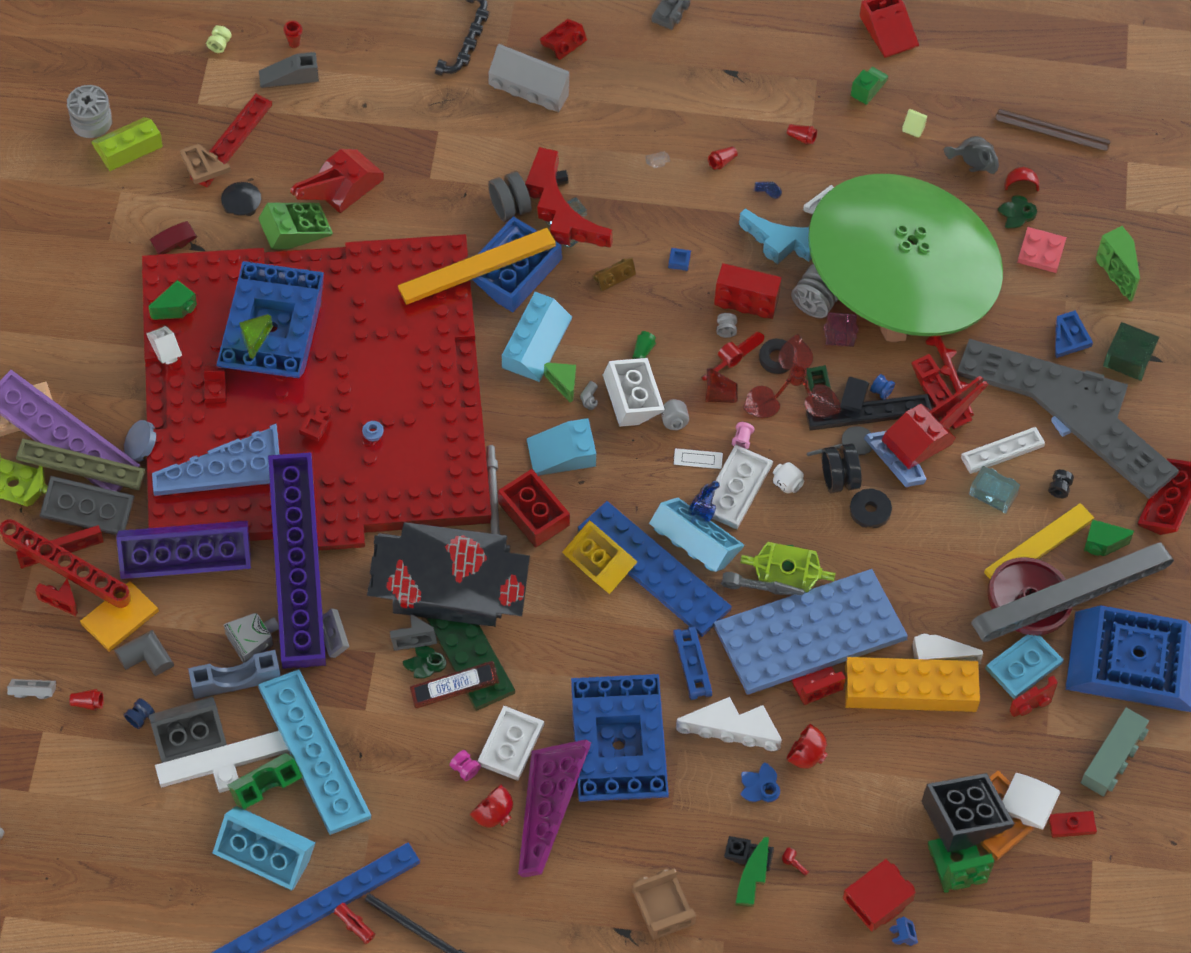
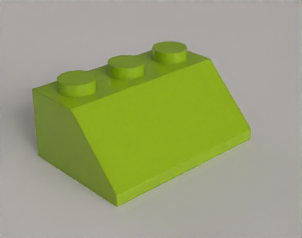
M146 117L91 141L109 171L163 147L160 131L152 119Z

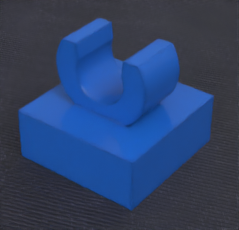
M906 917L896 919L897 925L889 929L892 933L899 932V936L892 939V942L898 945L904 942L909 946L917 944L918 940L913 921Z

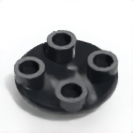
M236 182L225 188L221 196V202L225 212L228 214L251 216L255 214L256 209L260 205L261 193L251 183Z

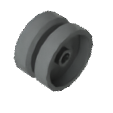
M514 171L506 174L504 180L498 177L488 181L492 204L503 222L515 217V212L520 216L531 212L532 207L529 193L518 172Z

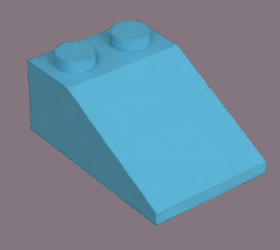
M588 418L568 421L527 438L532 469L538 476L596 467V450Z

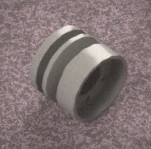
M83 85L75 88L69 94L67 108L74 132L85 138H97L104 135L112 125L111 109L106 92L98 86Z
M814 264L809 266L791 293L795 305L801 311L815 318L827 316L834 303L838 300L823 282Z

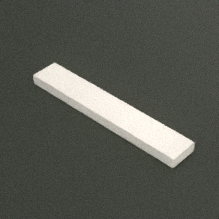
M276 731L155 765L162 788L212 774L214 769L234 764L235 767L288 753L289 750L280 732Z

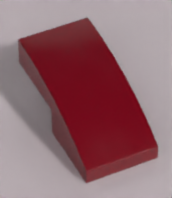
M185 221L152 237L150 241L157 253L161 255L167 254L177 246L183 248L197 238V235L190 223Z

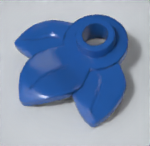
M763 763L759 773H741L742 783L746 787L741 792V796L750 802L760 800L773 802L778 799L780 787L776 783L777 773L769 764ZM771 790L773 793L766 794L765 791Z

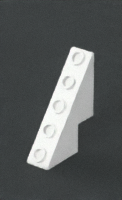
M728 697L682 716L676 721V730L683 734L694 733L699 734L703 738L714 737L724 742H739L748 747H764L768 751H776L781 748L782 739L763 705L739 715L731 698Z

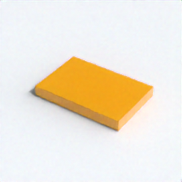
M131 581L126 583L131 596V601L126 607L118 608L104 601L80 620L81 625L109 652L159 612L158 607ZM119 592L115 597L118 599L123 598L126 594Z

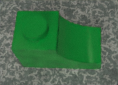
M873 66L868 71L863 69L852 83L850 96L867 105L887 82L888 75Z

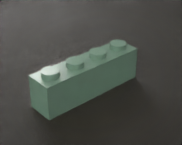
M1126 707L1084 773L1081 784L1103 797L1108 790L1112 792L1118 782L1115 779L1118 773L1122 775L1129 764L1126 762L1129 756L1131 758L1134 757L1139 748L1136 745L1139 740L1143 741L1147 736L1149 729L1146 727L1149 720Z

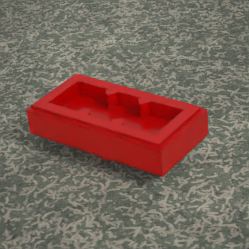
M1093 811L1050 814L1048 818L1052 838L1092 835L1097 832Z

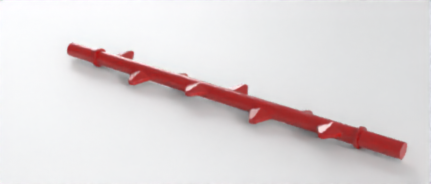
M941 335L930 336L926 340V344L937 347L944 363L940 373L949 376L957 393L968 385V383L959 380L951 359L957 352L945 347ZM969 406L966 410L972 417L974 413L971 406Z

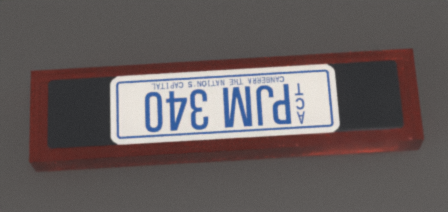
M490 661L410 686L414 707L417 709L500 682L495 663Z

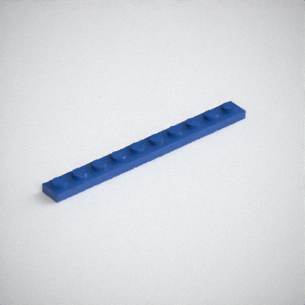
M408 842L212 953H262L330 915L341 903L347 905L420 864V860Z

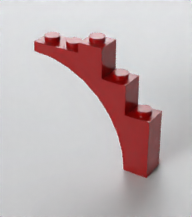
M539 147L525 183L529 197L540 199L537 206L538 219L552 222L549 229L553 239L561 245L570 246L571 241L576 240L581 243L586 242L600 247L611 248L613 243L612 229L599 226L583 218L564 200L556 181L559 166L558 151Z

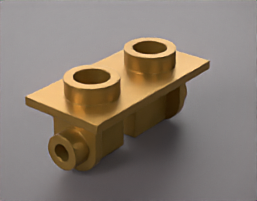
M623 258L621 261L611 265V268L607 267L595 272L593 278L595 282H599L601 291L636 275L633 258Z

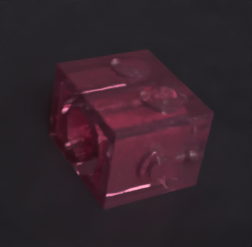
M828 313L826 323L823 326L825 344L854 347L855 339H857L856 334L859 330V327L856 325V315Z

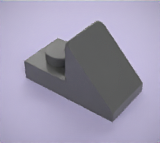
M412 614V628L390 631L394 651L437 644L434 628Z

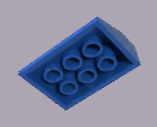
M512 217L478 254L537 232V230ZM556 242V247L472 280L496 303L514 312L562 260L561 244Z

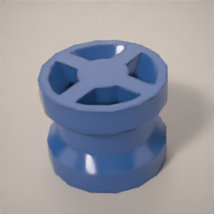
M880 374L871 385L870 391L878 393L883 400L887 399L895 387V382L886 380L885 376Z

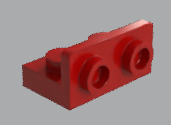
M566 19L540 38L541 45L554 50L555 56L559 60L587 41L582 24L570 19Z

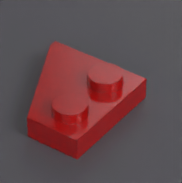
M1053 675L1048 678L1047 686L1041 689L1035 686L1025 694L1014 699L1009 709L1012 716L1016 717L1020 714L1024 716L1036 707L1040 706L1043 708L1052 702L1058 685L1055 676Z

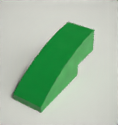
M764 837L750 856L740 879L735 905L754 906L756 884H765L769 837Z

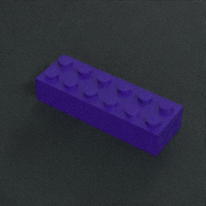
M248 521L121 530L117 533L121 579L251 569Z

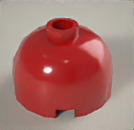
M809 723L800 733L801 737L798 741L795 740L786 757L788 762L803 769L812 768L817 763L822 764L828 755L825 752L827 747L825 735Z
M500 784L472 810L470 816L483 827L493 828L498 824L503 827L512 818L509 815L514 803L511 794Z

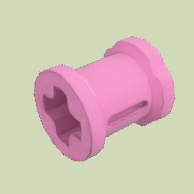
M739 422L736 425L737 432L732 439V445L735 446L736 444L748 449L750 446V436L755 429L749 423Z

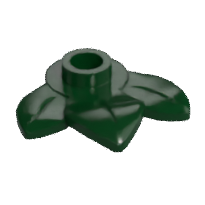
M1020 195L1012 196L1011 202L1003 203L997 209L999 213L1008 217L1005 223V228L1008 229L1023 226L1025 222L1034 220L1038 213L1036 205L1029 203L1024 196Z
M428 646L415 647L416 657L402 661L403 666L407 670L414 672V678L419 679L428 678L433 673L441 672L446 668L444 656Z

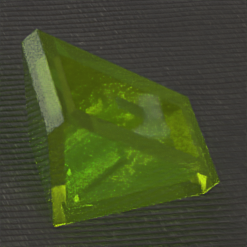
M266 314L239 323L241 336L249 357L252 359L256 356L273 327L271 315Z

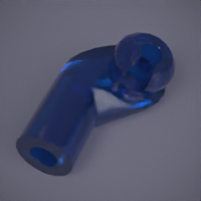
M772 181L754 183L755 192H766L774 199L782 195L781 188Z

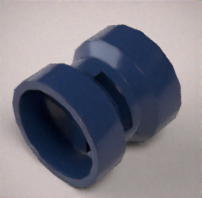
M139 698L134 703V707L128 709L123 715L133 727L140 729L145 724L144 721L149 718L148 715L155 713V711L145 700Z

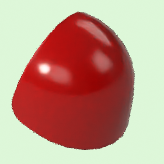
M1018 167L1007 175L1004 188L1008 190L1010 184L1025 180L1035 183L1036 191L1039 192V179L1032 169Z

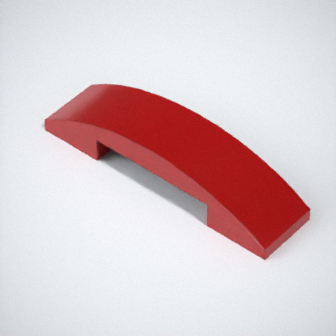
M930 354L911 363L925 394H928L934 408L952 396V393L939 375L940 369ZM958 403L955 406H953L950 410H948L945 414H943L941 417L944 418L954 407L958 405ZM967 410L963 412L951 428L955 430L972 421Z

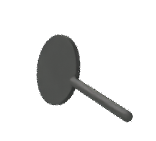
M860 426L850 427L842 435V444L834 445V447L839 449L842 445L853 443L858 455L868 454L872 451V448L864 440V437L871 432ZM822 449L807 452L806 455L812 456L822 453Z

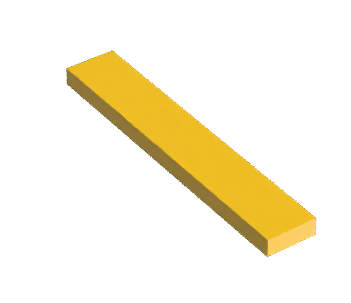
M1081 503L987 567L984 573L991 579L994 571L1002 563L1010 559L1019 557L1040 559L1089 525L1092 519L1094 520V517Z

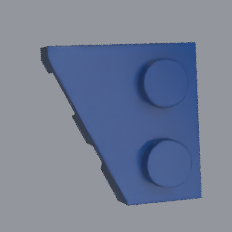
M1076 310L1057 316L1055 333L1056 358L1092 347L1093 341Z

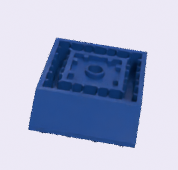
M243 261L217 360V367L300 378L305 372L321 305L324 272ZM270 326L278 328L274 332L267 331V328Z
M1101 605L1076 611L1065 690L1191 712V624L1185 620ZM1139 649L1143 651L1144 656L1137 657L1133 651Z
M659 674L571 678L574 742L585 739L591 742L577 780L579 802L669 797ZM620 741L624 743L625 747L617 750L613 747V744Z

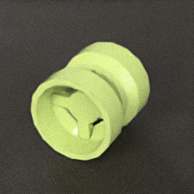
M215 26L212 30V36L206 42L207 47L216 53L224 52L226 43L229 42L232 36L231 32L223 26Z

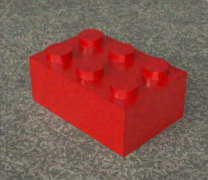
M722 263L716 282L714 305L723 309L729 308L741 313L773 319L779 300L782 277Z
M533 469L498 490V504L535 548L570 526V513Z

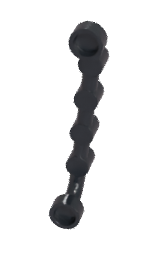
M466 0V2L474 4L475 0ZM476 0L480 3V7L477 9L475 19L471 23L469 33L465 37L455 65L447 66V61L439 59L435 69L436 75L443 76L444 73L454 74L460 71L463 65L468 66L471 55L468 52L469 50H475L477 40L474 38L475 36H481L483 25L480 24L482 21L487 22L490 11H487V0Z

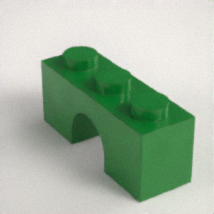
M284 753L227 784L235 803L244 810L263 800L262 794L265 791L277 786L284 788L303 777L294 758Z

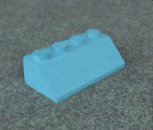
M534 292L502 354V368L540 382L544 375V364L550 363L572 320V316L554 298Z
M680 498L661 502L649 522L658 534L667 536L671 539L673 545L685 549L690 557L703 562L704 566L710 571L717 572L724 569L744 547L743 543Z
M235 806L224 816L213 854L293 890L310 861L315 842Z

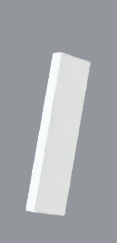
M1033 427L962 453L961 459L969 473L972 474L1045 446V442L1038 429Z

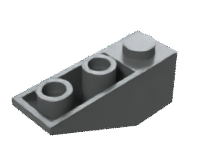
M316 52L295 54L259 70L260 87L319 82Z

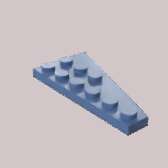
M277 424L271 425L269 429L262 432L256 431L251 433L252 436L242 440L236 439L211 449L207 454L197 457V455L189 458L190 461L180 465L174 464L152 473L154 496L270 484L268 455H280Z

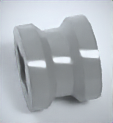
M731 313L718 315L716 333L725 338L735 336L737 333L735 326L737 324V317Z

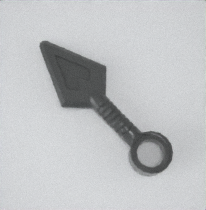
M733 572L723 573L721 582L722 586L730 589H739L741 586L765 590L778 595L805 594V591L800 588L777 581L762 582L749 580Z

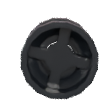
M1058 469L1054 471L1053 482L1050 483L1048 492L1054 497L1063 499L1069 495V486L1072 485L1074 476L1069 471Z

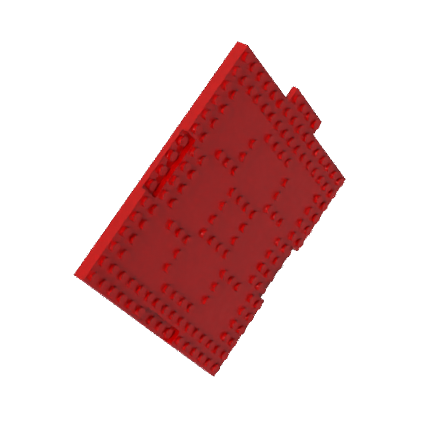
M466 234L345 242V247L274 252H264V248L142 256L147 421L154 425L153 432L156 433L155 445L147 456L149 528L248 521L250 541L272 540L273 524L270 484L154 496L152 473L174 464L180 465L190 461L189 458L196 455L197 457L205 455L211 449L236 439L242 440L252 436L251 433L256 431L262 432L274 424H277L280 455L311 453L318 551L365 547L364 533L402 530L404 522L437 527L490 524L491 505L470 280L407 305L398 290V285L467 259ZM242 262L324 272L321 305L305 372L302 376L294 378L226 368V402L205 403L204 365H217ZM177 280L195 293L197 305L191 313H188L183 318L153 320L150 317L148 306ZM166 326L174 332L182 356L177 357L178 360L173 363H162L158 359L146 333ZM270 326L267 328V331L274 332L278 328ZM318 404H321V413H325L328 408H331L332 415L330 419L326 420L328 421V427L319 442L300 435L299 429L309 414L315 416V408ZM369 421H377L383 426V435L377 441H369L363 436V426Z

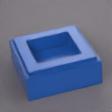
M671 248L668 268L688 271L691 250Z

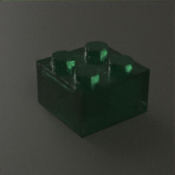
M1121 322L1107 352L1103 366L1142 381L1160 337Z

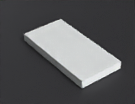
M735 444L701 505L699 513L737 530L769 473L773 461Z

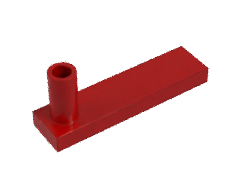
M99 525L50 540L70 553L104 542ZM26 540L23 544L27 546L31 545V542ZM45 550L41 555L48 556L52 551ZM16 551L21 569L39 563L20 551Z

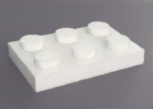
M503 706L477 762L481 767L518 781L543 729L544 721Z

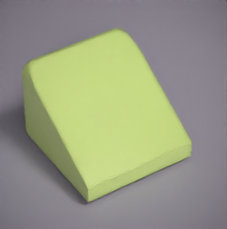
M909 109L902 131L920 137L925 129L927 115Z

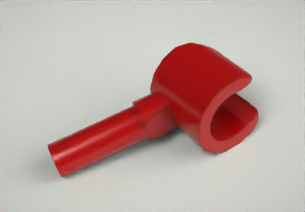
M788 847L782 856L783 863L793 865L806 876L809 872L795 860L797 852Z

